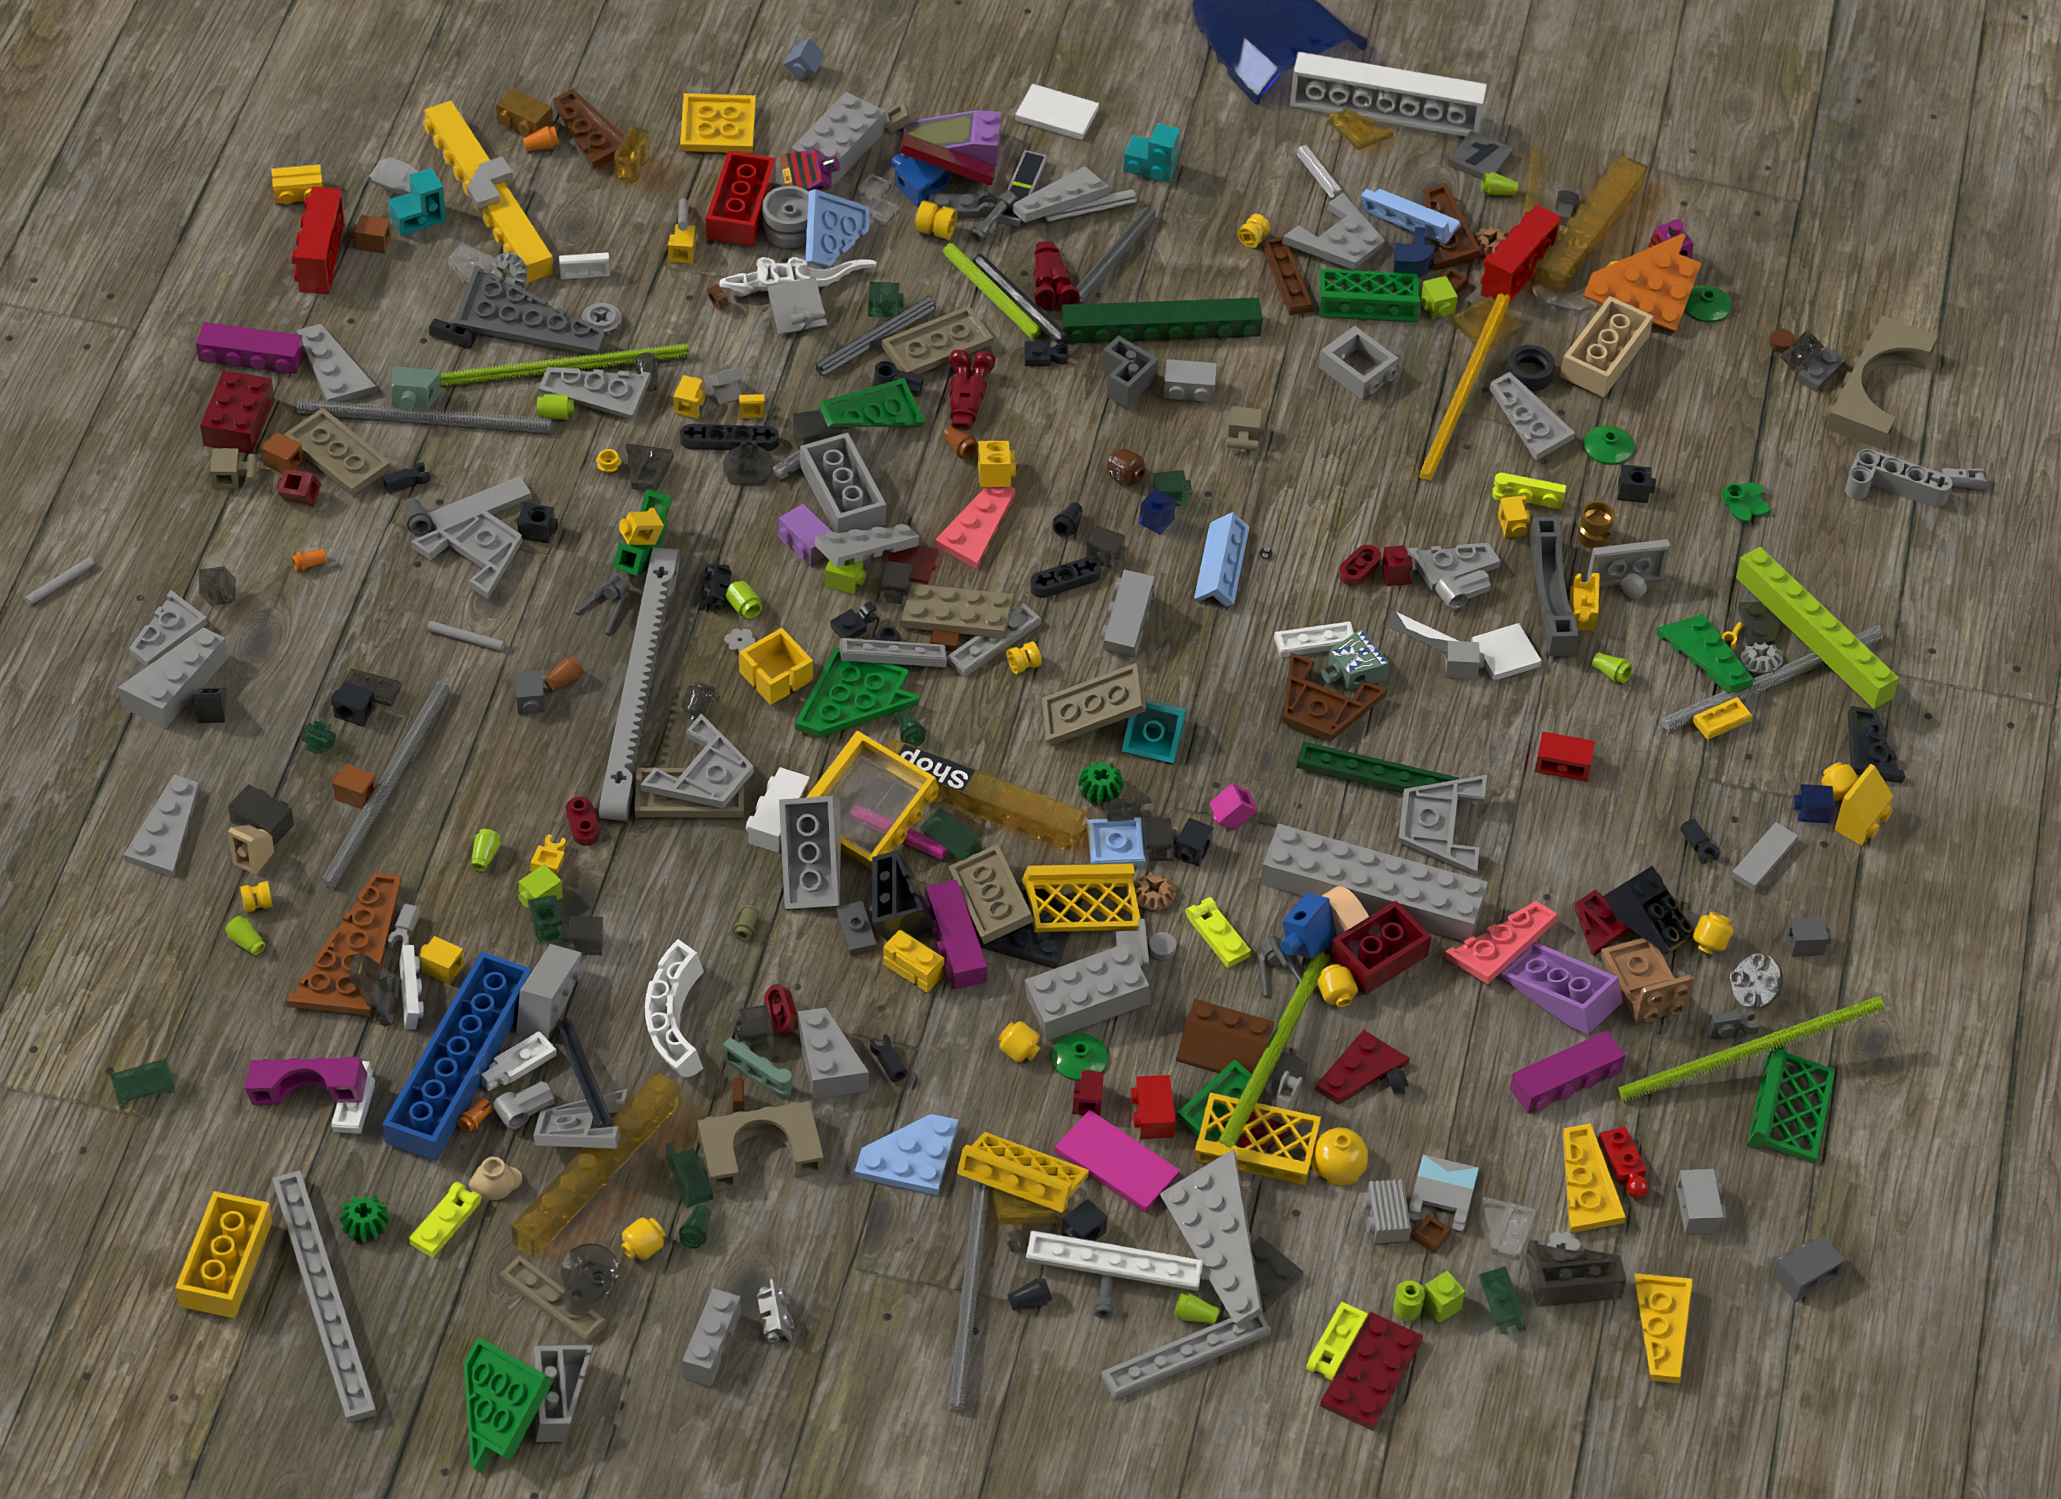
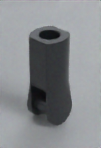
M435 318L429 327L430 336L453 342L464 348H469L472 344L471 339H475L477 336V332L472 327L456 325Z

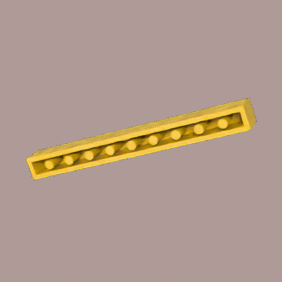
M452 101L425 109L426 120H423L425 131L427 134L431 133L436 148L441 149L446 164L452 166L455 178L461 180L466 195L469 196L467 187L481 163L490 161V159ZM505 182L493 184L500 195V202L477 209L474 202L473 205L476 211H481L485 225L493 230L496 242L502 244L504 253H515L522 258L527 268L526 283L553 274V258Z

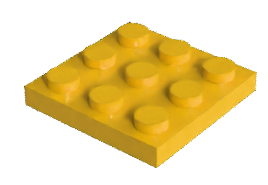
M684 93L680 151L728 152L730 150L753 153L756 96Z

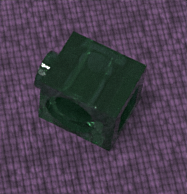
M870 281L868 317L892 318L896 316L898 308H903L904 293H899V283Z
M556 895L530 899L529 913L536 942L562 938L563 924Z

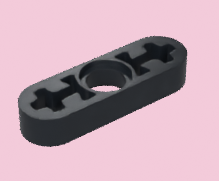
M1086 557L1037 572L1031 577L1030 591L1036 597L1046 598L1094 583L1100 579L1101 563L1096 558ZM1068 574L1073 578L1069 581H1064L1059 576Z

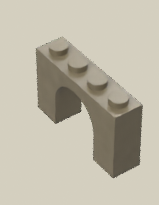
M810 1101L792 1102L784 1106L764 1107L760 1110L749 1112L739 1111L732 1115L710 1116L703 1120H697L698 1139L711 1193L739 1188V1171L734 1152L740 1143L753 1136L765 1135L780 1140L789 1151L795 1178L820 1174L824 1171V1157Z

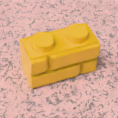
M320 164L271 169L275 204L305 202L306 196H310L312 186L323 187Z
M899 930L883 947V964L911 983L917 984V987L925 992H929L944 975V957L902 930Z

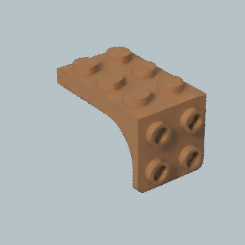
M1645 938L1601 949L1600 956L1608 972L1619 977L1622 999L1635 1024L1653 1022L1658 1018L1678 1015L1687 1010L1694 980L1691 975L1675 979L1658 947Z

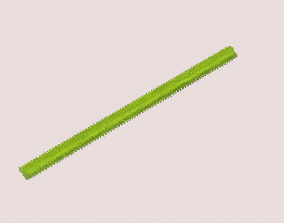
M686 343L685 346L684 344L682 346L681 344L679 346H664L663 348L661 346L660 349L659 347L657 349L652 347L651 350L650 348L648 350L646 348L645 350L639 349L638 351L636 349L635 351L632 350V352L627 350L626 353L625 351L623 353L622 351L620 353L611 352L610 354L607 353V355L602 353L601 356L600 354L598 356L597 354L595 356L592 354V356L586 355L585 357L582 356V358L577 356L576 359L575 357L573 359L572 357L570 359L567 357V360L566 358H561L560 360L557 359V361L552 359L551 362L550 360L548 362L547 360L545 362L542 360V363L541 361H536L535 363L533 361L532 364L527 362L526 364L523 363V365L522 363L520 365L518 363L517 365L511 364L510 366L508 364L507 367L506 365L504 367L503 365L501 367L498 366V368L497 366L495 368L492 366V368L489 367L488 369L483 367L482 370L481 368L479 370L478 368L476 370L473 369V371L467 369L466 371L463 370V372L458 370L457 373L456 371L454 373L452 371L451 373L445 372L444 374L442 372L441 387L442 384L443 387H445V384L447 387L448 384L451 386V383L453 386L454 384L458 386V383L461 385V382L462 385H464V382L467 385V381L469 384L470 381L472 384L473 381L480 383V380L483 383V380L486 382V379L488 382L489 379L492 382V378L494 381L495 378L497 381L498 378L505 380V377L508 380V377L511 379V376L513 379L514 376L517 379V375L519 378L520 375L522 378L524 375L527 377V374L528 377H530V374L533 377V374L536 376V373L538 376L539 373L542 376V373L545 374L547 367L581 368L583 371V368L586 370V367L588 370L589 367L592 370V367L595 369L596 366L599 369V366L602 368V365L603 368H605V365L608 368V365L611 367V364L613 367L614 364L617 367V364L620 366L621 363L623 366V363L627 365V362L628 365H630V362L633 365V362L636 364V361L638 364L639 361L642 364V361L645 363V360L647 363L650 360L651 363V360L655 362L656 359V362H658V359L661 361V358L663 361L664 358L666 361L667 358L670 360V357L672 360L673 357L676 360V357L679 359V356L683 359V356L686 358V355L689 358V348Z
M1324 951L1311 959L1300 984L1297 986L1286 1011L1219 1139V1142L1225 1144L1228 1148H1231L1232 1145L1235 1146V1143H1237L1241 1131H1243L1263 1088L1266 1086L1269 1076L1273 1072L1275 1064H1277L1294 1027L1298 1023L1301 1013H1303L1317 985L1321 971L1327 966L1330 955L1324 954Z
M1881 996L1843 1008V1010L1840 1009L1836 1012L1834 1011L1833 1013L1831 1012L1813 1020L1794 1025V1027L1791 1026L1790 1028L1771 1033V1035L1754 1039L1748 1043L1732 1047V1049L1729 1048L1725 1051L1709 1055V1057L1706 1056L1702 1059L1686 1063V1065L1683 1064L1679 1067L1663 1071V1073L1660 1072L1656 1075L1640 1079V1081L1631 1082L1630 1084L1618 1087L1620 1097L1624 1103L1623 1099L1627 1102V1098L1629 1101L1630 1097L1633 1100V1096L1637 1098V1094L1640 1097V1093L1643 1096V1092L1647 1095L1646 1091L1650 1094V1090L1653 1093L1654 1089L1656 1092V1088L1660 1090V1086L1663 1089V1085L1666 1088V1084L1670 1087L1669 1083L1673 1086V1082L1676 1085L1677 1081L1679 1084V1080L1683 1082L1682 1078L1686 1081V1077L1689 1080V1076L1693 1079L1692 1075L1696 1078V1074L1699 1077L1700 1073L1702 1076V1071L1706 1074L1705 1070L1709 1073V1069L1712 1072V1068L1716 1071L1715 1067L1719 1070L1718 1066L1722 1069V1064L1725 1068V1063L1727 1066H1729L1728 1062L1732 1065L1733 1061L1735 1064V1060L1739 1063L1738 1059L1742 1062L1741 1058H1743L1745 1061V1056L1748 1060V1055L1750 1058H1752L1751 1054L1755 1057L1754 1053L1757 1056L1758 1052L1762 1055L1761 1051L1765 1054L1764 1050H1766L1768 1053V1048L1771 1052V1047L1775 1050L1774 1046L1776 1049H1778L1777 1045L1781 1048L1782 1044L1784 1047V1043L1788 1046L1787 1042L1791 1044V1040L1794 1043V1039L1797 1042V1038L1801 1041L1800 1037L1804 1040V1036L1807 1039L1808 1035L1810 1038V1034L1814 1036L1813 1033L1815 1032L1817 1035V1031L1820 1034V1030L1824 1033L1823 1029L1827 1032L1826 1028L1830 1031V1027L1833 1030V1026L1837 1028L1836 1025L1840 1027V1023L1843 1026V1022L1846 1025V1021L1850 1024L1849 1020L1853 1023V1019L1856 1022L1857 1018L1859 1021V1017L1863 1019L1862 1015L1866 1018V1014L1869 1017V1013L1873 1016L1872 1012L1876 1015L1875 1011L1879 1014V1009L1882 1013V1008L1885 1011L1884 1003Z

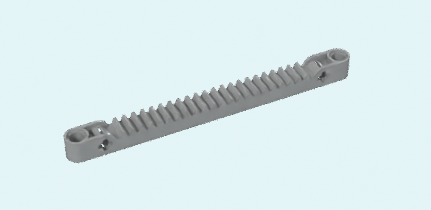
M653 547L601 794L600 819L628 821L633 798V788L631 787L633 771H635L636 754H638V746H640V737L642 736L641 729H643V721H645V713L647 712L646 704H648V696H650V688L652 687L651 680H653V672L657 662L656 656L658 655V647H660L661 631H663L666 607H668V597L674 592L679 569L680 550L659 547Z

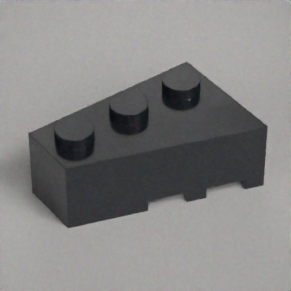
M897 850L872 857V924L885 941H889L899 930L911 935L937 928L911 868Z

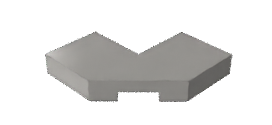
M503 156L481 163L467 187L468 194L477 209L500 202V195L493 184L513 178V172Z

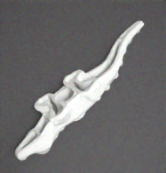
M763 257L756 262L758 266L756 272L749 274L740 273L725 277L719 283L721 289L732 290L740 297L757 291H768V286L813 277L816 278L818 288L828 287L829 284L839 281L842 276L848 275L852 271L876 267L877 262L873 260H853L830 269H816L807 267L806 260L796 257L790 258L787 263H775L773 259Z

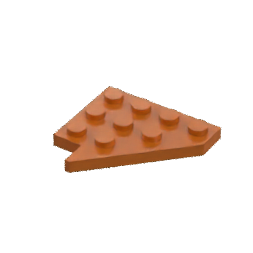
M1680 234L1593 272L1583 298L1603 305L1608 297L1611 296L1652 315L1653 325L1675 333L1701 263L1679 254L1686 236L1685 234Z

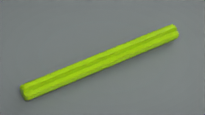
M949 243L943 248L945 256L1031 339H1036L1041 334L1040 327L953 243Z

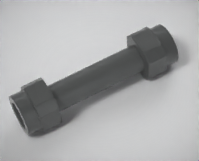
M1008 190L1002 193L998 198L999 204L982 223L978 222L971 232L974 239L982 242L990 235V228L1006 209L1011 210L1013 208V203L1017 201L1014 193Z
M1103 1274L1101 1275L1100 1296L1096 1298L1095 1315L1099 1318L1107 1319L1112 1317L1114 1300L1111 1298L1113 1276Z

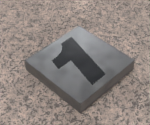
M1470 131L1450 157L1448 165L1483 179L1485 173L1494 172L1498 174L1513 154V148Z

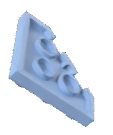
M816 189L809 191L806 263L822 268L831 266L837 257L844 254L855 244V241L860 236L869 231L870 207Z
M930 1114L863 1147L855 1168L854 1178L938 1196L957 1132L958 1120Z

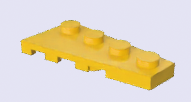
M1591 1123L1564 1128L1562 1137L1569 1232L1575 1233L1623 1224L1626 1216Z

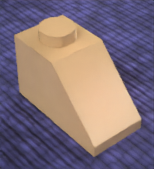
M250 825L231 827L228 830L233 865L256 875L274 853L272 836L267 831L256 829Z

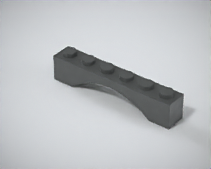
M1533 517L1529 539L1548 656H1574L1578 640L1576 618L1570 608L1565 588L1559 517Z

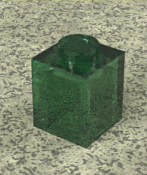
M1184 470L1153 473L1152 492L1156 508L1187 506L1188 495L1192 494L1191 481L1186 480Z

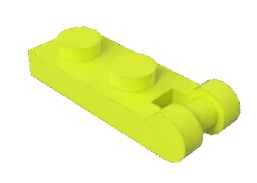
M1498 473L1495 476V486L1492 491V497L1495 500L1500 501L1501 498L1526 495V503L1562 510L1566 485L1507 473Z
M1211 897L1202 900L1198 906L1192 905L1186 908L1185 912L1189 921L1227 968L1251 956L1250 948L1218 910L1215 901ZM1207 914L1209 918L1204 920L1202 915Z
M456 1181L443 1200L409 1237L410 1245L434 1258L478 1207L482 1196L475 1191H467L465 1185ZM459 1199L465 1202L461 1207L456 1205Z
M1341 1301L1310 1356L1306 1370L1313 1373L1318 1371L1325 1375L1324 1378L1332 1381L1363 1326L1368 1313ZM1323 1355L1332 1359L1330 1364L1321 1360Z

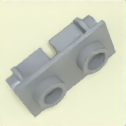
M770 1279L771 1288L762 1287L757 1295L760 1314L765 1316L771 1313L770 1316L761 1319L764 1337L770 1343L779 1341L781 1336H785L791 1342L793 1341L791 1329L794 1328V1323L786 1304H789V1296L784 1287L780 1288L773 1279Z

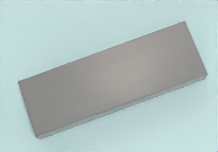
M1775 822L1732 871L1731 878L1754 891L1796 843L1798 835Z

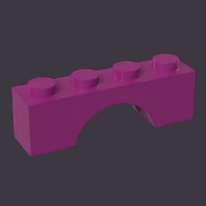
M354 1057L251 1060L245 1091L252 1105L280 1104L288 1093L304 1085H319L326 1088L330 1092L334 1103L362 1102L367 1072L361 1058Z

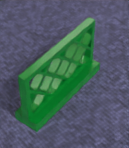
M1320 269L1319 317L1418 322L1420 308L1418 274ZM1326 278H1335L1336 281L1332 283ZM1357 279V280H1360L1361 282L1358 283V284H1356L1355 282H1353V281H1351V280ZM1376 281H1384V282H1386V283L1383 284V285H1380V284L1377 283ZM1401 282H1412V284L1404 286ZM1344 284L1347 287H1349V289L1343 290L1342 288H1340V286ZM1370 286L1374 290L1369 292L1364 288ZM1394 287L1395 289H1397V290H1399V291H1397L1396 293H1393V292H1391V291L1388 290V289Z
M1781 1044V1048L1777 1045L1778 1049L1774 1046L1775 1050L1771 1047V1052L1769 1051L1765 1058L1747 1146L1758 1149L1761 1144L1814 1163L1818 1155L1835 1069L1785 1052L1786 1045L1783 1047ZM1788 1062L1795 1065L1800 1072L1791 1076L1785 1067V1063ZM1816 1072L1826 1076L1825 1082L1817 1085L1810 1074ZM1804 1077L1811 1088L1801 1091L1795 1080ZM1787 1083L1795 1093V1095L1788 1098L1780 1089V1086ZM1815 1093L1821 1102L1820 1105L1812 1107L1806 1096ZM1799 1099L1806 1111L1797 1114L1790 1103ZM1784 1106L1790 1117L1781 1120L1775 1111L1776 1108ZM1810 1115L1816 1127L1808 1130L1801 1118ZM1795 1122L1801 1133L1792 1136L1785 1125ZM1778 1128L1786 1140L1778 1141L1770 1138L1771 1131ZM1805 1138L1811 1146V1152L1801 1149L1796 1141Z

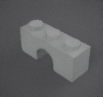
M712 1289L682 1360L683 1379L709 1387L712 1386L721 1364V1352L726 1337L731 1339L741 1316L740 1296Z

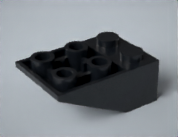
M1653 866L1603 896L1617 920L1666 954L1693 938L1694 930L1690 921L1686 919L1676 899L1670 894L1663 883L1661 875L1656 872Z

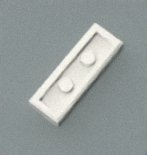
M1350 621L1279 631L1274 633V640L1279 656L1282 658L1289 657L1291 652L1303 655L1330 651L1334 646L1353 635L1354 631Z

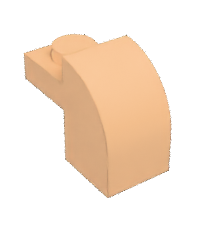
M1337 886L1321 895L1330 899L1337 936L1369 917L1357 897L1345 887Z

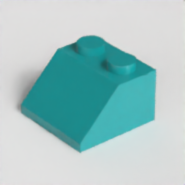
M1145 699L1146 711L1129 717L1122 751L1174 763L1183 737L1189 709Z

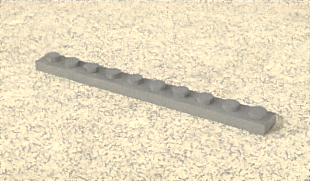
M301 1171L273 1177V1186L346 1421L350 1423L375 1416V1406Z

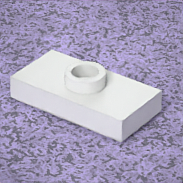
M609 252L559 256L561 279L610 276Z

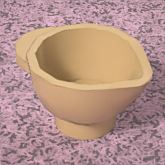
M489 1157L475 1171L469 1181V1187L484 1199L499 1200L507 1197L513 1190L518 1189L522 1184V1175L518 1169L509 1167L500 1158Z

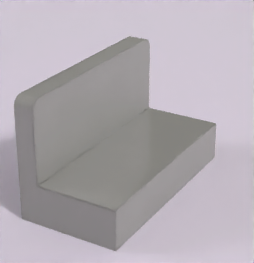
M1139 919L1138 931H1116L1115 941L1116 947L1129 942L1146 980H1148L1149 956L1145 919Z

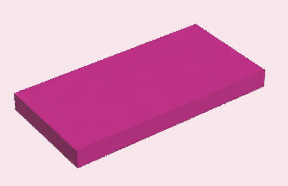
M1091 1110L1055 1146V1153L1074 1165L1088 1169L1089 1176L1145 1213L1161 1197L1160 1193L1168 1189L1180 1176L1178 1168Z

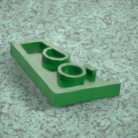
M1233 1060L1177 1112L1176 1117L1199 1137L1209 1094L1214 1093L1240 1099L1252 1074L1236 1060ZM1214 1102L1212 1111L1218 1119L1230 1113L1226 1105ZM1227 1120V1121H1225L1224 1123H1222V1126L1224 1127V1129H1225L1226 1125L1228 1124L1229 1120ZM1215 1127L1206 1133L1205 1140L1217 1142L1222 1133L1218 1127Z

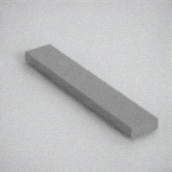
M1262 1314L1239 1328L1233 1319L1229 1318L1101 1372V1378L1114 1400L1269 1336L1271 1328Z

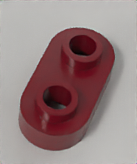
M1373 545L1358 547L1341 564L1339 571L1340 580L1350 586L1361 584L1379 567L1381 560L1380 550Z
M584 797L570 799L566 804V818L573 840L583 846L594 844L599 839L600 833L591 801Z
M774 984L765 993V1010L771 1030L779 1035L788 1036L793 1033L798 1024L796 1008L791 991L787 987Z

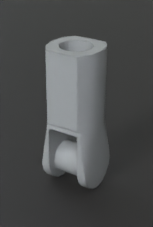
M1942 468L1941 470L1942 474L1951 478L1953 482L1952 487L1984 490L1988 486V481L1985 479L1987 473L1984 469Z
M1286 1071L1281 1079L1273 1107L1292 1110L1303 1078L1299 1077L1297 1079L1291 1076L1289 1071ZM1286 1086L1292 1088L1293 1091L1286 1090ZM1279 1116L1271 1117L1272 1120L1281 1124L1285 1123Z

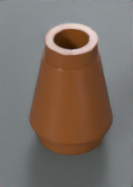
M948 427L943 432V439L959 458L970 459L977 453L978 443L975 437L953 427Z
M570 656L568 659L564 658L543 679V682L551 692H554L579 680L584 670L580 663L573 656Z

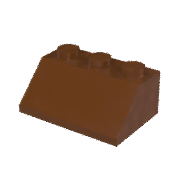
M1194 998L1186 1019L1176 1061L1220 1073L1233 1060H1236L1249 1073L1253 1074L1273 1036L1275 1022Z

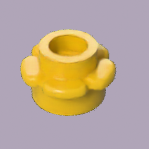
M612 449L602 450L596 459V463H598L597 468L607 473L616 471L618 466L621 465L618 453Z

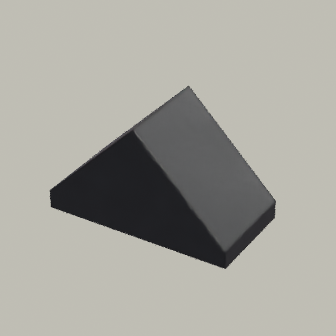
M199 688L194 693L198 723H224L226 688Z

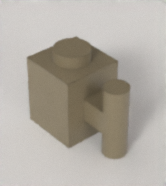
M1232 406L1227 440L1228 448L1257 451L1259 435H1264L1266 420H1261L1262 409Z
M212 449L210 467L212 489H238L240 476H245V482L248 484L255 483L257 455L249 454L247 462H240L239 449Z

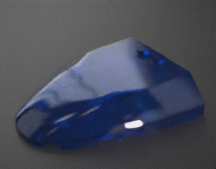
M1193 0V16L1200 32L1204 33L1207 39L1208 47L1213 48L1217 61L1219 63L1222 62L1227 68L1228 76L1255 105L1260 104L1263 94L1281 73L1295 66L1298 52L1318 55L1347 39L1356 44L1362 51L1367 47V38L1316 0Z

